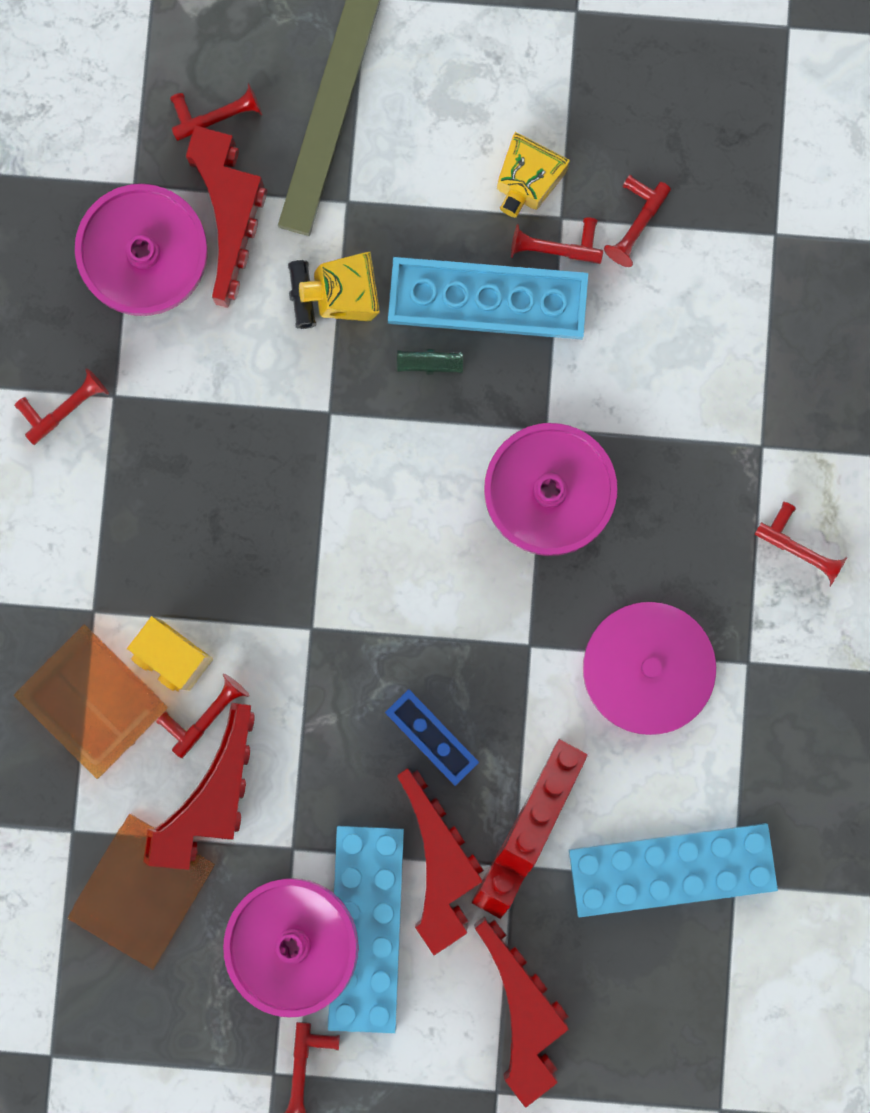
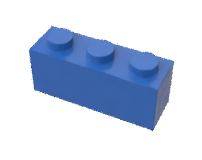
M410 689L385 712L454 786L479 763Z

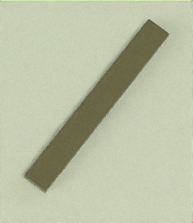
M381 0L345 1L278 222V227L310 237Z

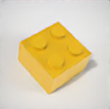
M153 616L149 618L127 647V650L134 654L131 660L145 671H157L160 674L157 680L170 690H176L177 692L179 690L190 691L213 661V658L163 620Z

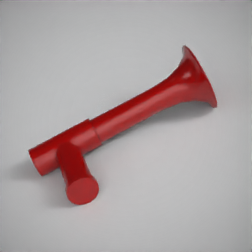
M249 83L246 93L238 100L195 118H192L183 93L174 94L170 98L181 124L172 127V132L177 141L191 136L195 125L207 129V127L247 111H255L262 116L261 108Z
M629 175L623 184V188H627L645 199L646 203L622 240L616 245H606L604 247L606 255L624 267L633 266V261L630 258L632 247L650 219L656 214L671 192V188L666 183L659 182L653 190L633 178L632 175Z
M590 217L583 219L584 226L581 246L530 237L524 234L517 224L512 241L511 258L520 251L528 250L601 264L603 250L593 248L595 228L598 220Z
M85 369L87 375L82 386L43 419L29 404L26 397L21 398L15 403V408L23 414L32 426L25 433V436L33 445H36L57 427L59 422L89 397L98 393L109 395L105 386L89 369Z
M783 502L771 527L761 522L754 535L782 550L790 552L823 571L828 577L831 587L847 557L842 560L826 558L783 534L784 527L792 513L796 510V507L792 504Z
M223 673L225 682L221 693L198 721L187 731L173 720L167 712H164L157 719L156 723L164 727L178 740L172 748V751L178 757L184 758L203 736L205 730L231 701L240 696H250L232 677Z
M296 1022L291 1096L284 1113H306L304 1087L309 1047L339 1051L340 1035L311 1034V1023Z

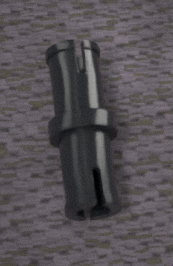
M304 260L288 263L292 289L289 291V299L294 304L295 327L300 329H308L317 325L313 301L301 302L299 296V283L310 281L309 262Z

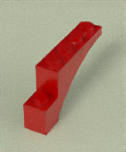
M195 125L186 158L189 165L196 167L202 176L214 207L218 228L219 255L212 298L216 305L228 308L230 300H235L239 292L240 281H237V276L240 268L245 269L247 265L249 250H246L248 239L255 237L258 227V219H255L258 207L263 208L267 189L264 188L260 176L230 168V166L235 167L239 154V148H236L232 135Z
M231 703L227 726L220 747L203 779L181 807L155 829H147L143 863L153 867L189 870L190 862L195 861L197 854V842L193 841L194 836L234 840V832H238L241 825V813L237 812L239 798L242 799L244 797L246 781L242 778L243 765H247L250 758V746L246 745L248 732H252L255 720L254 712H251V705Z
M558 739L517 819L485 874L483 882L480 884L471 902L472 904L499 919L511 907L524 878L535 866L588 754Z
M407 768L399 773L397 777L406 791L417 816L426 858L424 909L422 918L415 924V928L433 956H435L468 933L465 924L469 922L468 918L459 905L453 908L450 903L482 883L483 881L479 874L484 870L474 854L467 857L461 848L465 841L456 827L453 826L449 829L443 821L442 817L447 814L437 798L430 801L424 792L428 785L419 771L416 770L412 773Z
M484 916L474 924V928L489 949L499 970L510 1009L511 1055L509 1070L503 1074L504 1081L523 1106L527 1108L558 1083L554 1074L558 1070L546 1053L542 1056L539 1053L569 1030L565 1022L569 1016L557 1000L553 1004L550 1003L544 995L548 988L535 973L531 977L523 966L527 961L516 947H513L511 950L502 940L507 935L494 919L489 923Z

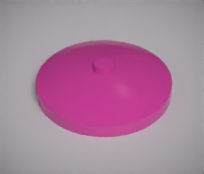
M150 184L122 186L100 197L83 216L75 239L77 268L92 294L111 309L134 316L160 314L184 302L200 283L208 258L206 235L201 221L192 207L174 192Z
M542 423L516 432L497 449L489 463L485 476V502L493 524L510 543L532 554L559 556L585 547L603 531L615 508L617 479L609 456L602 446L590 435L569 425Z
M641 602L615 611L598 625L585 649L583 679L592 703L608 721L632 733L657 735L683 727L703 710L714 688L716 659L707 634L691 616L667 604Z
M287 878L266 883L254 889L241 900L228 921L223 950L229 977L238 992L250 1004L271 1015L301 1017L323 1009L345 990L357 965L359 944L353 918L343 902L333 892L309 880Z

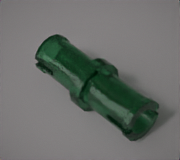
M427 349V352L398 350L397 372L424 371L426 375H433V372L463 373V352H434V349Z

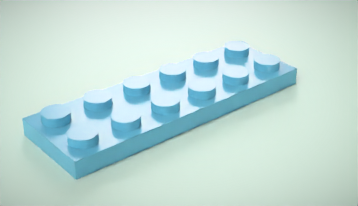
M393 257L388 324L583 340L588 273Z
M767 823L568 849L578 917L778 891Z
M337 826L334 894L343 902L353 918L358 935L359 951L357 965L349 984L341 995L329 1004L328 1031L396 1032L404 828Z

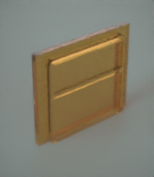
M85 624L52 657L48 658L47 662L13 695L96 779H99L133 746L138 738L169 708Z
M129 814L75 902L67 919L153 970L215 864L197 853L195 861L190 862L189 870L146 865L143 863L147 829L155 828L136 816Z

